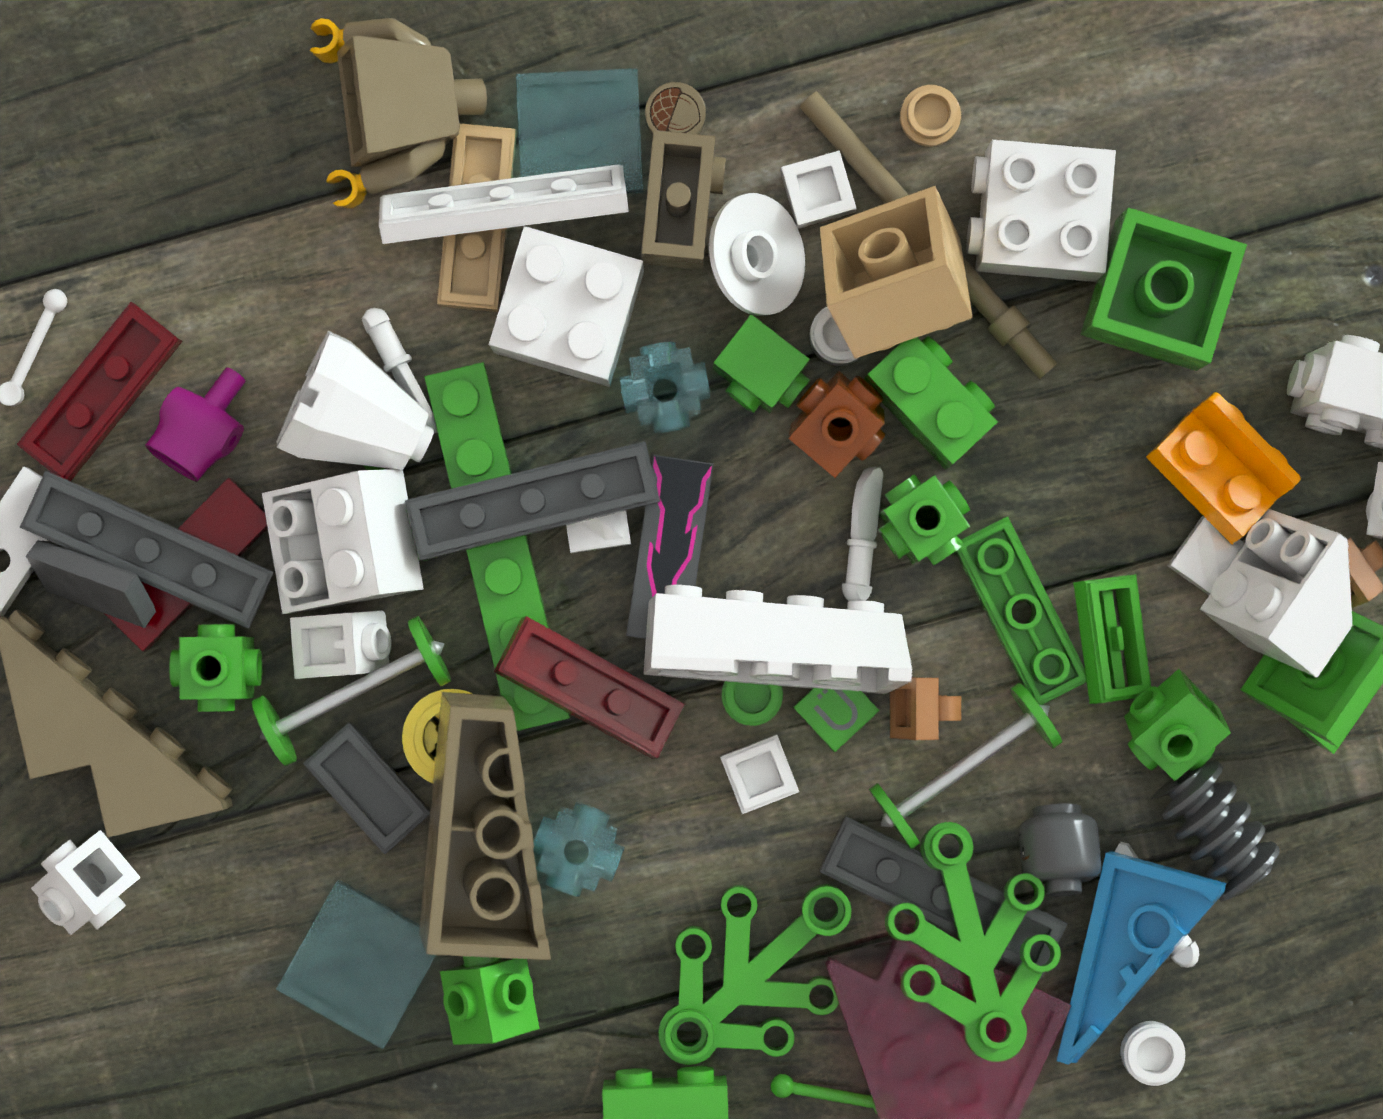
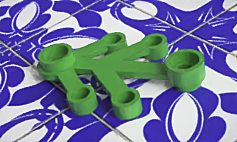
M939 823L926 831L921 840L920 851L925 863L931 869L942 874L958 940L925 921L924 914L920 908L911 903L893 906L886 914L885 927L892 938L898 941H911L968 976L974 1002L942 985L937 971L931 966L924 964L913 965L904 971L900 981L901 990L909 1000L913 1002H926L964 1025L965 1041L975 1055L987 1061H1005L1014 1057L1021 1050L1026 1040L1027 1025L1021 1010L1043 972L1054 969L1059 963L1061 956L1060 947L1052 937L1044 934L1028 937L1020 947V965L1002 993L999 994L993 970L1027 911L1036 909L1042 903L1045 895L1044 886L1040 879L1032 874L1023 873L1011 877L1004 887L1005 899L984 933L966 867L973 853L972 838L969 832L957 823ZM944 835L955 837L959 843V852L954 858H946L939 851V841ZM1019 881L1028 882L1034 890L1033 900L1026 905L1018 902L1014 896V888ZM901 910L909 911L915 918V928L909 934H902L895 927V916ZM1037 941L1045 943L1050 950L1049 960L1042 966L1035 964L1030 957V949ZM918 971L926 973L931 980V988L923 996L916 995L910 987V979ZM996 1017L1001 1019L1007 1028L1005 1037L999 1042L991 1041L986 1034L988 1022Z
M828 884L818 885L810 889L802 900V914L749 961L750 923L757 912V899L754 892L746 886L734 885L729 887L723 893L720 902L722 913L726 918L723 986L704 1003L703 962L709 958L712 951L711 937L706 930L698 926H689L681 930L675 942L677 956L681 959L679 1004L664 1014L658 1032L659 1042L665 1054L675 1062L685 1065H693L705 1061L716 1048L762 1050L769 1056L780 1057L787 1054L794 1044L793 1029L785 1019L770 1017L764 1020L760 1026L721 1021L739 1005L807 1008L816 1015L832 1013L840 1001V992L832 979L826 976H815L806 983L766 980L817 934L832 936L841 932L848 925L851 918V905L842 890ZM736 893L745 894L751 901L749 911L743 915H734L727 908L728 899ZM824 897L833 899L837 905L835 915L828 920L819 919L814 914L815 903ZM693 934L702 937L706 945L703 953L698 956L687 955L681 946L685 937ZM817 985H826L833 992L831 1001L825 1006H816L809 999L811 990ZM685 1022L696 1023L701 1029L699 1039L693 1043L683 1042L677 1034L679 1026ZM773 1026L782 1027L787 1032L786 1042L780 1047L767 1045L764 1041V1034L767 1029Z

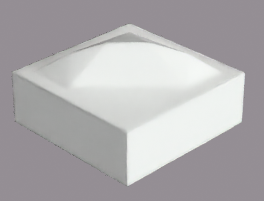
M626 511L566 525L570 553L631 545Z
M1202 516L1167 566L1204 593L1210 595L1215 580L1228 569L1245 543L1239 539L1231 544Z

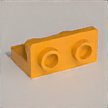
M1217 392L1212 393L1188 412L1146 456L1231 544L1244 537L1275 501L1292 490L1301 480L1300 475L1288 464L1286 457L1279 450L1270 446L1245 420L1242 412L1234 405L1228 403Z

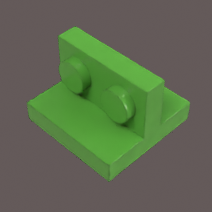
M1352 611L1353 626L1317 678L1264 655L1240 689L1253 701L1287 719L1315 744L1332 754H1335L1383 684V626Z

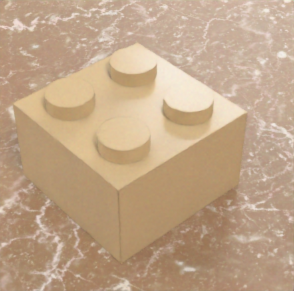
M936 186L820 227L827 307L855 359L879 350L889 349L896 344L937 330L947 329L954 324L972 318L961 239Z

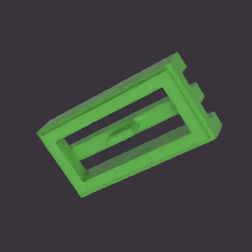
M1136 574L1073 582L1089 703H1106L1136 698L1141 692L1151 687ZM1116 589L1120 626H1117L1112 591ZM1121 650H1124L1128 678L1127 687H1125Z

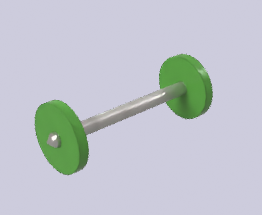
M416 616L408 621V626L418 649L280 719L271 703L263 695L252 700L253 711L262 730L259 739L266 740L279 761L284 766H288L297 761L288 732L424 662H426L434 678L442 687L451 682L450 674L441 656L445 643L433 641L419 616Z
M1021 683L1014 685L1010 688V692L1024 715L896 806L878 783L869 788L870 793L885 813L882 817L881 826H894L911 850L918 846L920 842L904 818L1033 727L1052 749L1062 743L1059 733L1048 718L1050 706L1039 705Z

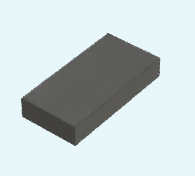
M37 540L26 555L32 568L49 593L143 628L146 627L156 613L153 602L135 573L44 540Z
M348 722L303 763L384 854H387L430 815L431 810L352 722Z

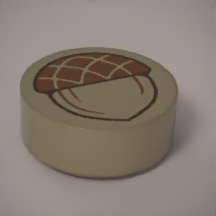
M670 82L661 85L652 92L646 103L645 119L647 128L652 136L653 130L700 134L706 119L705 103L701 95L693 87L685 83Z

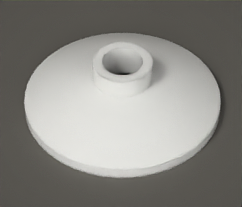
M748 193L734 197L722 206L713 221L709 237L710 263L721 291L733 305L748 314L767 316L784 310L798 295L805 273L804 246L793 218L777 201L758 193Z

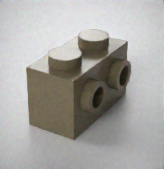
M653 130L641 252L643 265L703 270L704 254H709L710 231L715 219L708 217L710 193L723 194L726 157L714 156L715 136Z

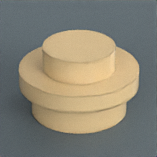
M924 85L913 90L905 98L900 110V123L906 136L916 144L926 147L939 146L949 141L956 133L961 121V109L956 97L947 89L937 85Z

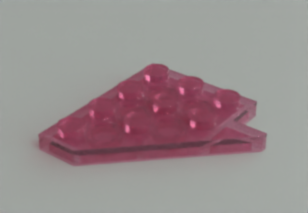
M902 923L899 932L909 934L914 929ZM894 939L876 979L828 957L825 967L879 1119L1019 1118L1071 1008L1068 1002L1035 987L1021 1010L1027 1025V1036L1023 1047L1014 1057L1008 1060L992 1062L978 1057L970 1050L964 1038V1025L926 1002H913L903 994L900 986L902 974L907 968L913 965L924 964L931 966L937 971L942 985L974 1002L969 979L965 974L913 942L898 941ZM994 968L999 994H1001L1012 975ZM922 971L914 973L910 979L911 990L919 996L927 994L931 988L929 976ZM997 1017L991 1019L986 1026L988 1038L993 1042H999L1005 1037L1007 1032L1005 1023Z

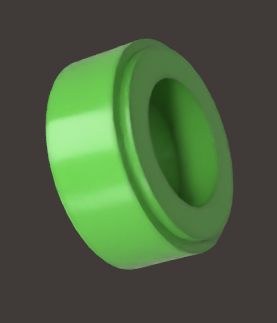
M724 681L721 695L725 710L735 721L744 725L756 726L768 722L777 714L783 700L782 686Z

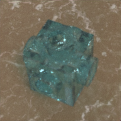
M662 342L639 348L641 356L629 358L631 375L619 377L625 412L638 411L640 426L653 424L654 433H666L691 427L689 417L699 416L701 413L699 400L710 399L705 363L693 364L690 347L677 349L676 342ZM661 380H669L677 388L676 396L670 401L663 402L654 396V386Z
M576 802L573 811L561 807L555 820L543 817L534 840L533 851L542 855L536 870L548 874L545 882L546 885L579 897L583 888L595 892L600 878L612 882L625 847L614 843L619 828L607 824L611 816L610 814L592 806ZM572 840L584 842L589 850L587 859L581 863H574L568 860L565 855L566 844Z

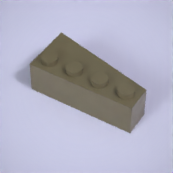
M442 692L419 935L427 955L551 960L542 911L541 889L535 865L532 828L528 817L524 792L525 783L514 710L504 696Z

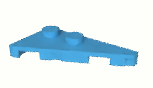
M1113 851L1105 853L1057 1057L1058 1062L1069 1065L1079 1061L1225 892L1226 883Z

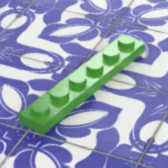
M481 362L424 376L451 489L512 474L485 363ZM527 535L466 550L494 668H496L522 617L527 616L549 628ZM496 674L501 696H504L514 710L517 731L571 718L570 714Z

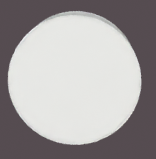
M828 307L823 308L814 318L810 328V343L813 351L822 361L831 365L845 366L854 363L861 357L854 358Z
M1145 1021L1136 1024L1125 1034L1121 1043L1120 1055L1125 1069L1143 1084L1159 1086L1169 1083L1178 1076L1184 1066V1044L1178 1034L1163 1023Z

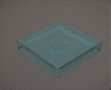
M637 68L516 74L521 177L620 164V166L623 165L626 194L643 193Z
M338 880L276 990L384 1049L436 955L426 954L419 935L420 925Z

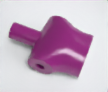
M226 367L204 397L180 386L174 388L162 403L159 412V424L155 433L145 444L147 450L176 472L192 481L198 482L215 462L234 450L243 435L244 426L228 414L225 409L245 384L246 380L236 371Z

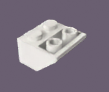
M403 470L355 471L262 493L282 614L379 599L424 589L417 549L405 504L408 496Z
M1268 509L1262 519L1249 530L1245 544L1228 569L1215 580L1211 588V594L1200 610L1248 648L1317 678L1353 626L1348 540L1340 533Z

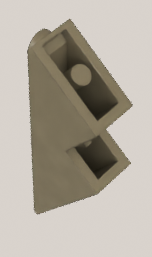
M15 609L9 617L0 616V652L29 779L91 766L107 838L233 807L232 799L228 796L233 788L225 779L207 766H204L200 771L195 769L181 757L186 749L175 737L160 727H156L151 732L134 718L139 709L133 702L112 687L103 692L91 682L87 676L92 670L83 660L65 648H62L57 653L42 641L40 637L44 634L45 630L34 619L19 609Z

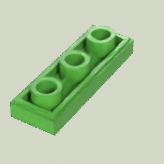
M1008 516L961 539L964 545L956 550L955 553L1021 684L1029 691L1037 703L1042 705L1086 683L1085 668ZM1019 600L1025 601L1031 608V617L1024 624L1018 623L1012 616V607Z

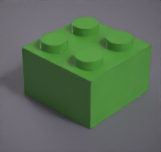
M1128 207L1115 220L1108 243L1106 273L1096 282L1080 335L1194 371L1203 368L1212 361L1247 244Z

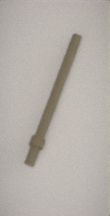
M818 91L811 94L800 105L799 108L837 151L840 150L842 157L884 204L909 195ZM963 257L970 302L991 324L987 330L1002 347L1008 344L1040 380L1058 363L1026 328L1030 322L1015 305L1009 308Z

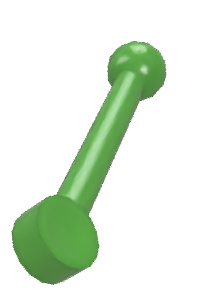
M779 1074L771 1081V1091L779 1098H786L791 1094L863 1106L873 1108L875 1113L881 1117H890L897 1109L895 1097L887 1091H880L874 1096L794 1082L786 1074Z

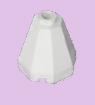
M328 331L305 376L307 377L301 390H298L276 441L277 448L299 458L399 470L404 469L409 459L420 462L434 434V429L426 426L429 413L351 341Z

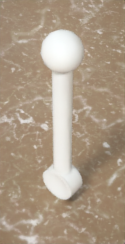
M51 289L44 295L43 304L45 309L10 382H5L0 386V402L2 404L13 407L21 404L23 401L24 390L22 384L56 313L64 310L67 305V297L61 290Z

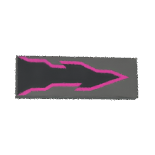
M653 455L652 470L660 503L645 506L626 636L646 639L648 602L656 593L665 594V586H696L714 463Z

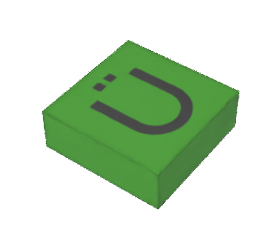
M812 688L792 707L833 752H836L880 711L862 691Z

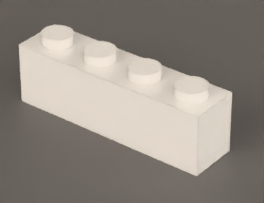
M688 585L665 586V594L656 593L648 602L644 675L887 694L911 682L912 666L902 614L884 613V604L880 602L849 601L847 602V609L823 608V598L794 595L787 597V604L763 602V593L747 590L727 591L726 599L702 597V588Z

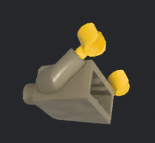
M321 18L315 20L311 26V30L316 35L326 36L333 34L329 45L322 48L313 47L310 51L322 62H338L351 167L362 166L360 174L345 170H335L328 175L326 182L329 184H335L347 178L352 184V191L349 197L333 202L336 206L355 208L365 199L366 191L374 195L413 181L443 157L445 145L459 135V116L483 115L486 111L487 92L484 81L481 78L454 79L451 54L448 49L432 46L426 36L394 18L348 22L345 24L344 29H339L329 19Z

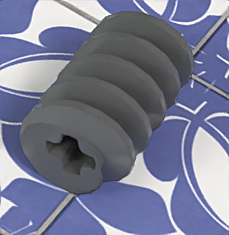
M1213 760L1207 761L1196 770H1188L1176 781L1171 779L1153 794L1151 799L1167 795L1171 798L1172 801L1161 816L1164 820L1179 816L1184 817L1186 821L1175 836L1178 840L1194 836L1198 837L1200 842L1190 853L1189 857L1192 861L1211 856L1214 862L1203 877L1213 880L1222 877L1227 879L1228 883L1226 884L1225 892L1219 898L1223 902L1245 892L1271 872L1272 864L1279 855L1280 848L1272 841L1259 843L1265 834L1264 825L1259 821L1244 823L1251 813V807L1245 801L1229 803L1236 794L1237 786L1230 780L1214 783L1222 773L1223 766L1219 761Z

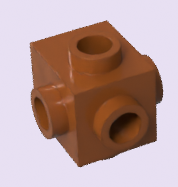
M838 371L828 383L822 378H818L807 389L796 405L802 412L791 423L788 439L836 478L855 456L861 461L870 456L885 437L886 433L880 429L884 425L885 410L879 405L883 401V397L872 385L858 375L850 381ZM842 417L847 419V421L840 422L835 420V418Z

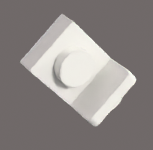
M384 611L290 618L294 679L366 674L389 664L391 635L386 626Z

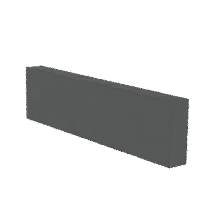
M645 441L405 500L420 561L660 503Z
M50 471L44 472L20 525V528L74 552L135 573L140 581L246 628L251 627L275 574V571Z
M845 815L819 871L891 907L902 903L914 904L923 912L925 921L958 939L941 872L931 869L923 860L920 851L914 848L911 850L908 845ZM969 875L981 925L985 933L1005 899L1004 892ZM1016 898V900H1017L1018 902H1020L1021 904H1025V905L1028 904V903H1026V902H1024V901L1019 900V899ZM1038 908L1027 911L1000 959L1018 968L1021 963L1020 947L1024 940L1033 935L1044 934L1052 937L1059 943L1068 923ZM901 910L902 912L914 917L913 914H911L909 911ZM1037 941L1030 949V957L1035 964L1042 966L1049 960L1050 950L1045 943Z

